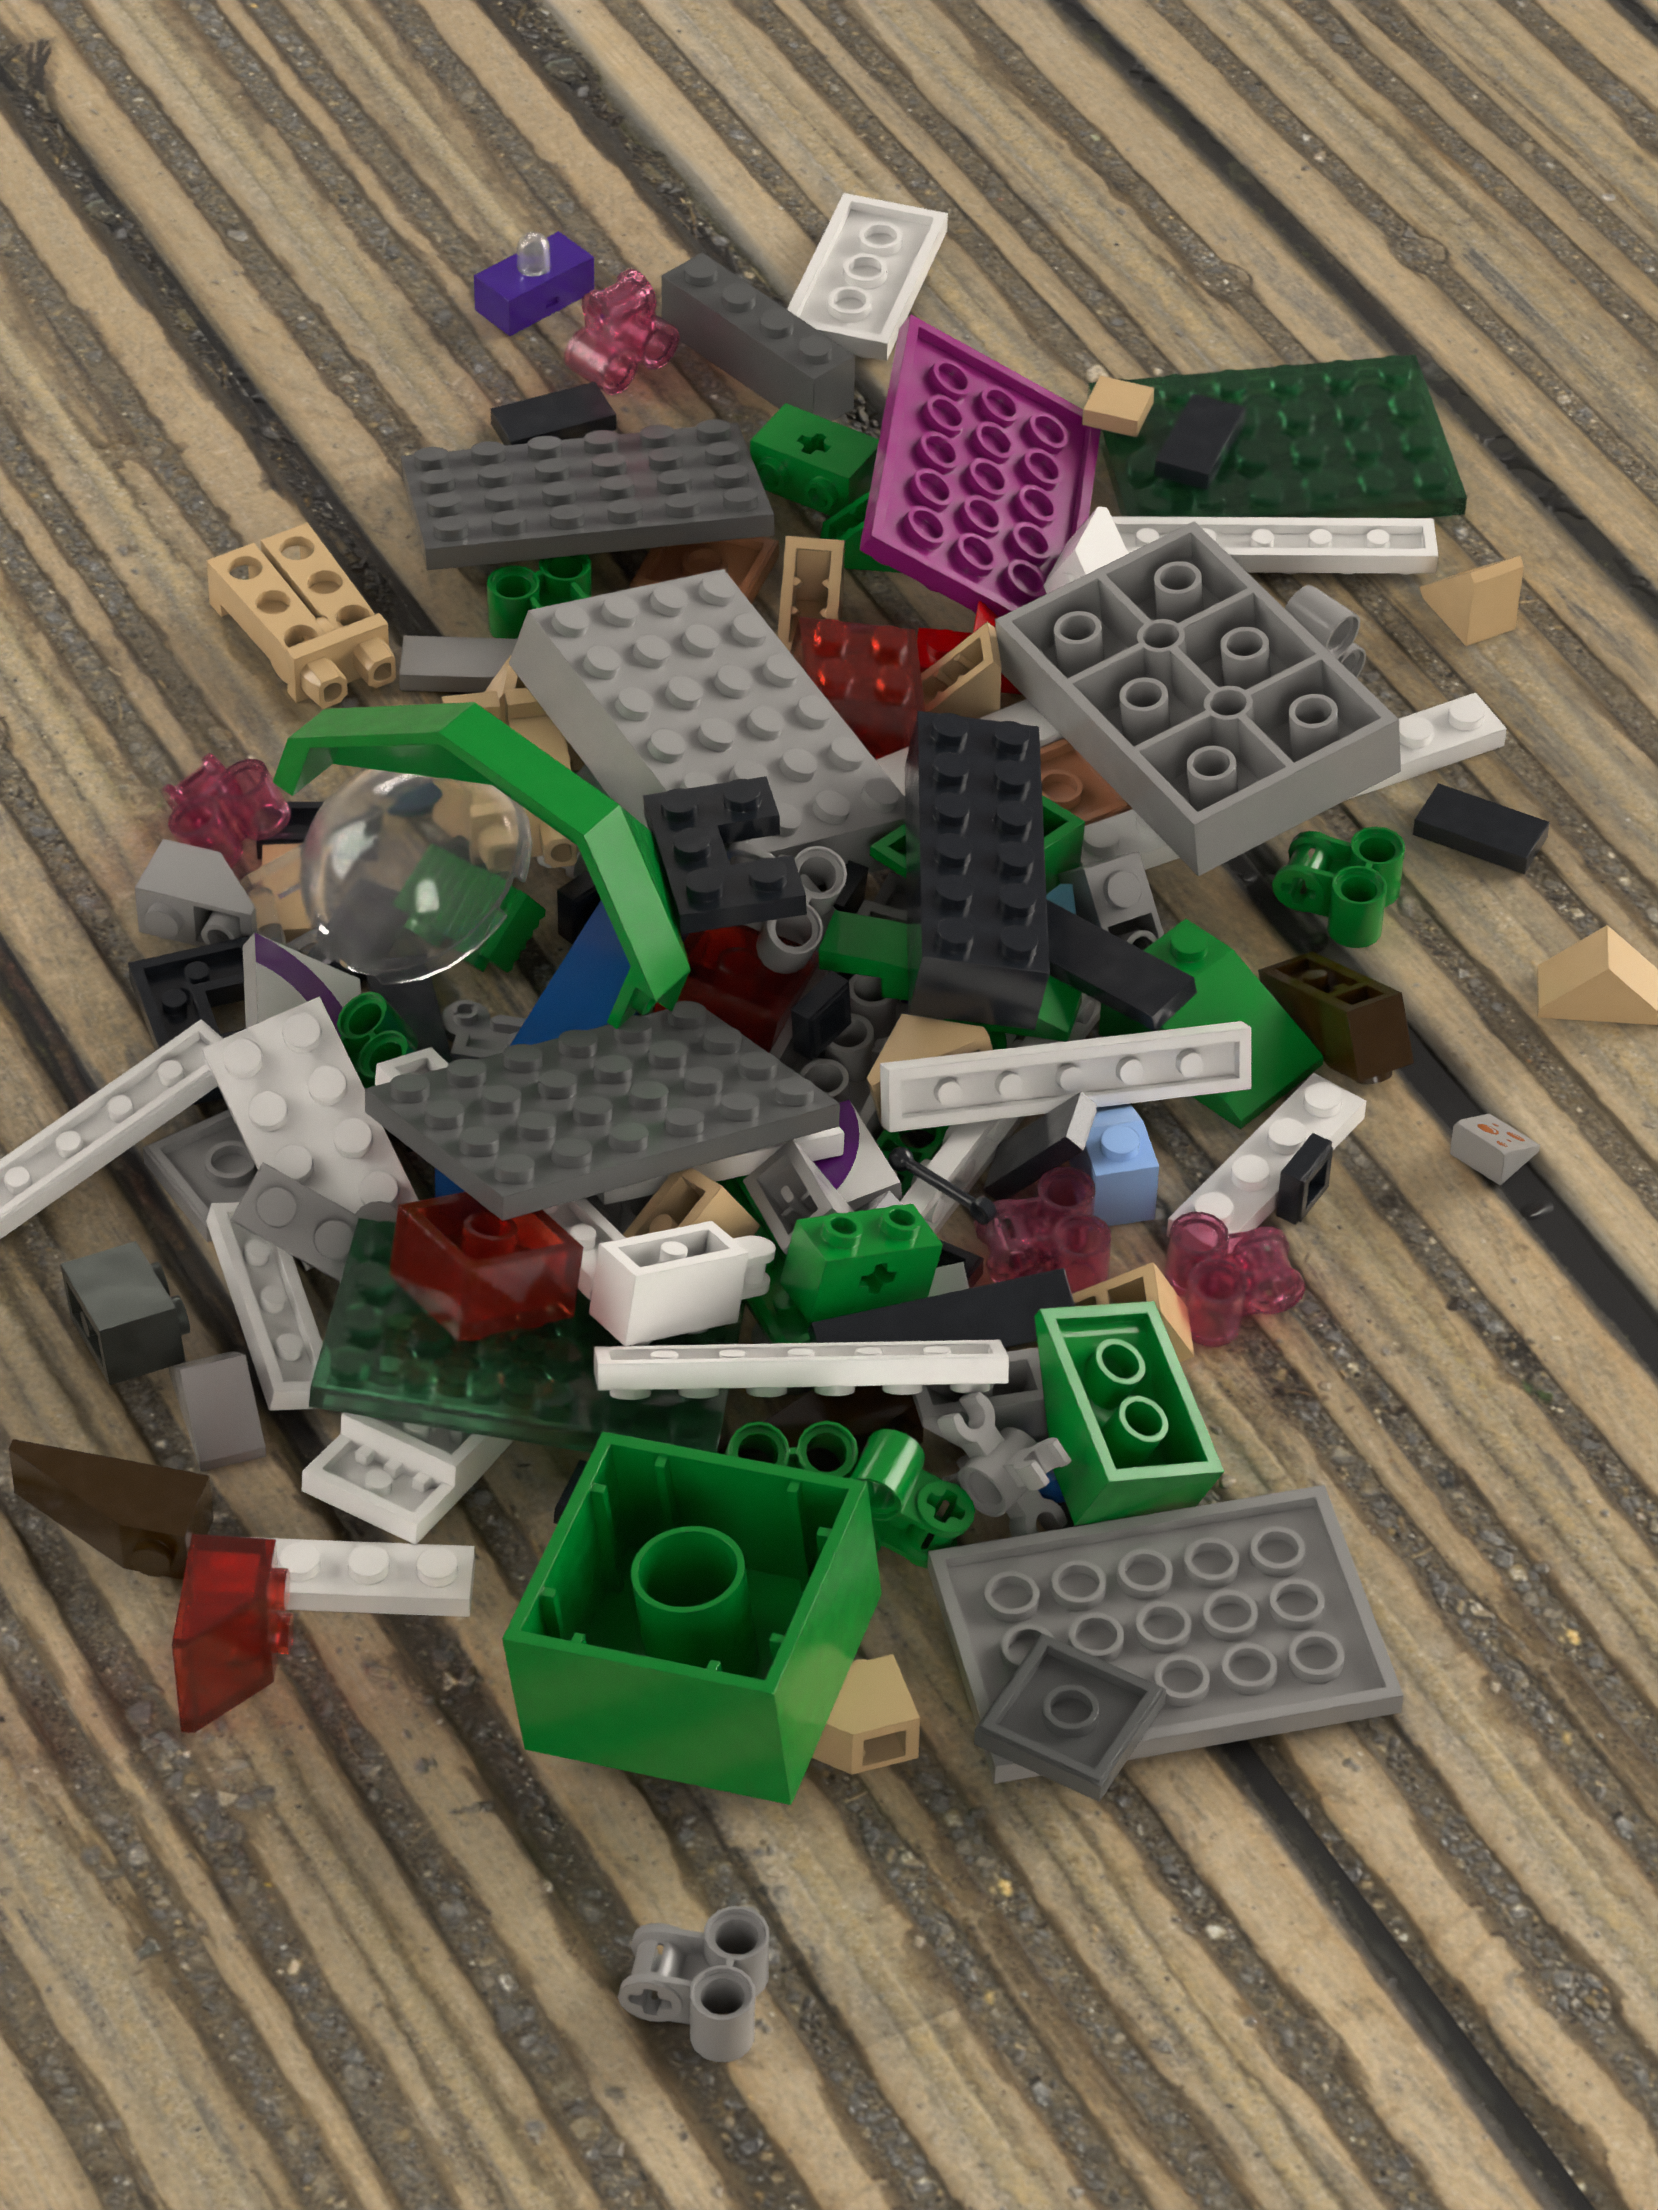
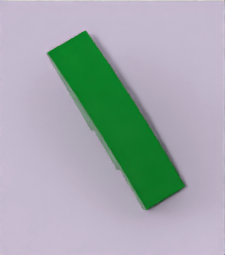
M834 910L818 949L819 969L881 978L882 997L908 1001L907 924ZM1049 976L1035 1030L944 1019V1021L981 1026L986 1031L1066 1042L1069 1040L1082 1003V992Z

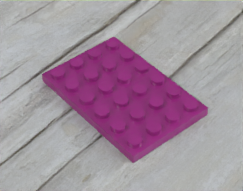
M910 314L898 332L859 550L872 556L877 562L890 566L922 583L929 590L939 592L965 606L975 614L978 601H982L1000 618L1047 594L1043 585L1070 538L1089 518L1101 429L1082 425L1083 409Z

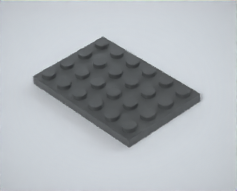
M710 419L698 423L697 427L673 429L667 425H651L643 428L638 433L618 435L612 431L598 430L586 434L584 438L561 440L554 436H539L530 439L526 444L506 446L499 442L486 441L473 445L471 449L447 451L440 447H426L417 450L414 455L401 456L402 478L427 570L775 535L774 513L738 423H729L725 420Z
M691 1001L676 1002L673 1011L666 1009L644 1016L632 1015L618 1029L609 1024L590 1030H569L560 1034L559 1038L533 1045H512L507 1047L503 1053L476 1060L458 1059L449 1063L446 1068L423 1074H401L392 1078L391 1082L365 1089V1113L502 1221L839 1127L840 1113L839 1102L820 1090L811 1081L803 1078L779 1061L774 1055L766 1052L742 1035L739 1030L732 1028L708 1011L702 1004Z

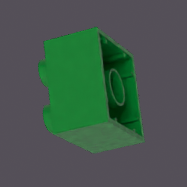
M602 1431L502 1638L524 1750L792 1805L882 1594L867 1482Z

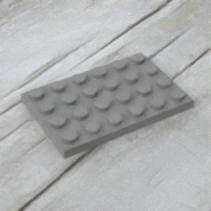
M1325 1485L928 1551V1572L976 1727L1041 1633L1166 1689L1165 1705L1128 1760L1401 1713L1404 1695ZM983 1749L994 1784L1042 1776Z

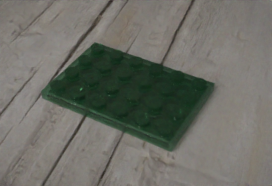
M1416 354L1404 356L1389 355L1381 358L1347 361L1333 360L1331 362L1301 365L1284 364L1276 367L1244 370L1227 369L1220 372L1186 375L1171 374L1163 377L1118 379L1154 388L1153 405L1137 437L1102 429L1099 442L1121 517L1432 518L1465 515L1467 495ZM1097 382L1088 383L1087 401ZM1193 393L1246 407L1245 424L1208 490L1154 476L1155 459Z
M358 1218L311 1382L309 1407L588 1453L593 1452L602 1431L718 1453L730 1388H719V1394L711 1398L683 1397L678 1394V1389L651 1390L649 1397L636 1400L611 1397L610 1390L598 1391L594 1375V1347L624 1345L589 1314L591 1300L537 1247L522 1242H504L467 1236L454 1231L443 1232L400 1225L392 1221ZM745 1299L741 1300L737 1323L709 1328L706 1332L700 1334L686 1333L653 1340L650 1344L644 1346L739 1344L746 1301Z

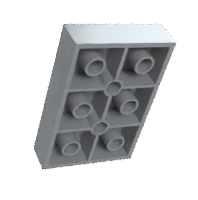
M1195 521L995 619L1002 667L1001 673L1197 876L1220 866L1401 772L1399 719Z
M724 569L528 610L509 665L610 798L622 806L647 829L643 795L667 792L676 788L687 789L730 782L735 779L767 776L780 816V835L737 842L756 845L770 852L775 857H778L780 853L787 856L793 855L794 859L799 852L807 847L822 846L830 848L839 854L845 864L850 860L868 867V873L888 868L870 856V846L905 823L904 795ZM733 842L724 843L726 852ZM806 874L816 886L825 885L824 881L817 875Z

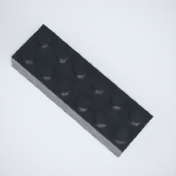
M917 711L905 763L908 1014L1035 1030L1050 974L1039 727L1023 725L1014 721L1000 722L962 717L953 713L939 714Z

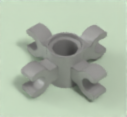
M981 1392L963 1395L959 1401L968 1413V1426L959 1413L941 1416L937 1422L945 1439L952 1444L961 1445L967 1455L961 1457L956 1462L961 1470L941 1479L957 1484L964 1489L973 1500L974 1507L981 1513L991 1517H999L1006 1512L1010 1518L1009 1527L1012 1537L1038 1533L1036 1528L1037 1518L1046 1531L1063 1528L1067 1524V1519L1062 1508L1055 1501L1044 1499L1038 1489L1046 1487L1050 1483L1045 1475L1047 1472L1057 1467L1066 1466L1072 1461L1058 1439L1052 1437L1037 1443L1030 1435L1014 1427H1006L999 1432L995 1426V1411L990 1400Z

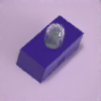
M559 231L548 237L539 232L524 234L518 241L517 253L474 275L475 311L508 336L516 334L595 292L594 257Z

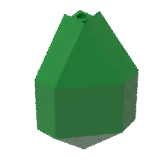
M475 702L330 708L321 711L287 739L273 783L291 796H294L332 764L493 785L578 846L631 966L607 1023L618 1029L635 1012L643 1016L646 1015L657 1002L669 1011H673L691 969L652 832L618 803Z

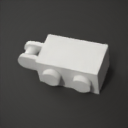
M713 1221L599 1243L589 1314L624 1346H644L650 1344L653 1340L686 1333L700 1334L706 1332L709 1328L737 1323L741 1300L761 1296L769 1291L770 1277L765 1273L766 1264L774 1259L775 1244L764 1237L754 1235L731 1238Z

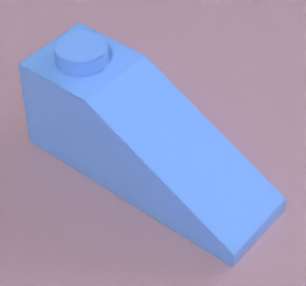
M1131 1104L1097 1107L1084 1151L1069 1160L1092 1229L1154 1220L1159 1164L1142 1118Z

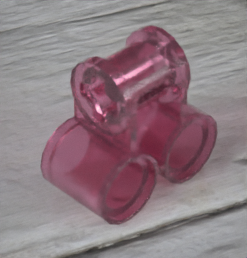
M633 268L626 269L618 275L617 282L602 291L596 289L586 293L582 297L581 303L585 327L579 329L571 337L565 349L564 361L566 367L589 383L596 382L600 390L608 395L621 393L630 385L637 373L639 363L650 370L662 368L674 356L679 345L680 336L678 329L655 314L657 304L655 292L642 273Z
M207 753L201 758L202 766L175 786L168 783L160 789L164 799L172 809L168 819V827L177 842L221 852L230 868H232L239 862L243 854L241 842L246 838L250 840H263L279 833L291 818V808L278 786L273 783V778L264 762L258 759H245L236 762L226 769L213 754Z
M1073 1167L1051 1169L1041 1176L1037 1184V1197L1019 1200L1003 1199L992 1202L997 1209V1217L987 1225L979 1224L974 1220L973 1224L977 1238L987 1245L989 1256L986 1265L989 1276L995 1283L1064 1268L1071 1293L1073 1294L1109 1279L1111 1230L1106 1222L1094 1216L1096 1191L1095 1183L1090 1175ZM1005 1218H1009L1011 1221V1223L1008 1226V1229L1004 1220ZM1011 1257L1015 1266L1013 1268L1009 1267L1008 1263L1011 1260Z
M1189 1212L1174 1220L1170 1228L1164 1277L1178 1295L1185 1297L1184 1303L1188 1309L1191 1336L1194 1342L1208 1347H1219L1229 1344L1237 1338L1242 1316L1284 1312L1295 1306L1302 1299L1305 1293V1282L1302 1275L1297 1270L1292 1269L1287 1257L1290 1251L1289 1242L1282 1230L1275 1227H1259L1250 1231L1229 1234L1228 1228L1222 1220L1205 1212ZM1264 1246H1269L1270 1250L1265 1251ZM1271 1290L1272 1295H1268L1266 1291Z

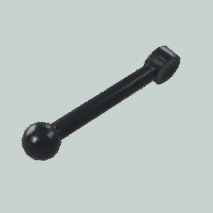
M900 1146L890 1152L888 1161L892 1169L899 1172L909 1171L968 1208L972 1217L979 1224L987 1225L997 1217V1209L991 1200L984 1196H980L978 1199L974 1198L914 1160L913 1154L908 1148Z

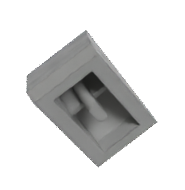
M789 1140L743 1180L781 1250L786 1255L797 1219L826 1216L833 1213L854 1212L801 1146L794 1140Z
M231 1351L169 1367V1375L200 1471L266 1457L265 1442L245 1354Z

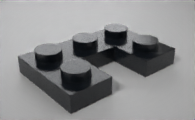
M767 776L735 779L730 782L687 789L676 788L667 792L643 795L644 816L648 829L652 832L681 935L807 915L806 893L793 855L761 858L756 861L730 865L724 843L780 835V816Z
M250 936L128 963L130 983L155 1051L201 1019L222 1038L244 1030L240 1029L220 1034L211 1008L245 1000L243 945ZM217 1086L192 1105L222 1099L223 1096L219 1087Z

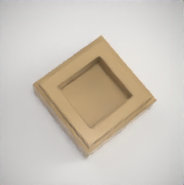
M1100 376L1083 409L1082 425L1137 437L1153 405L1154 388Z

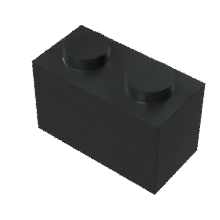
M136 1241L60 1264L70 1318L109 1385L186 1362L181 1336L190 1333V1324L183 1301L179 1295L170 1297L167 1279L160 1263L150 1264Z

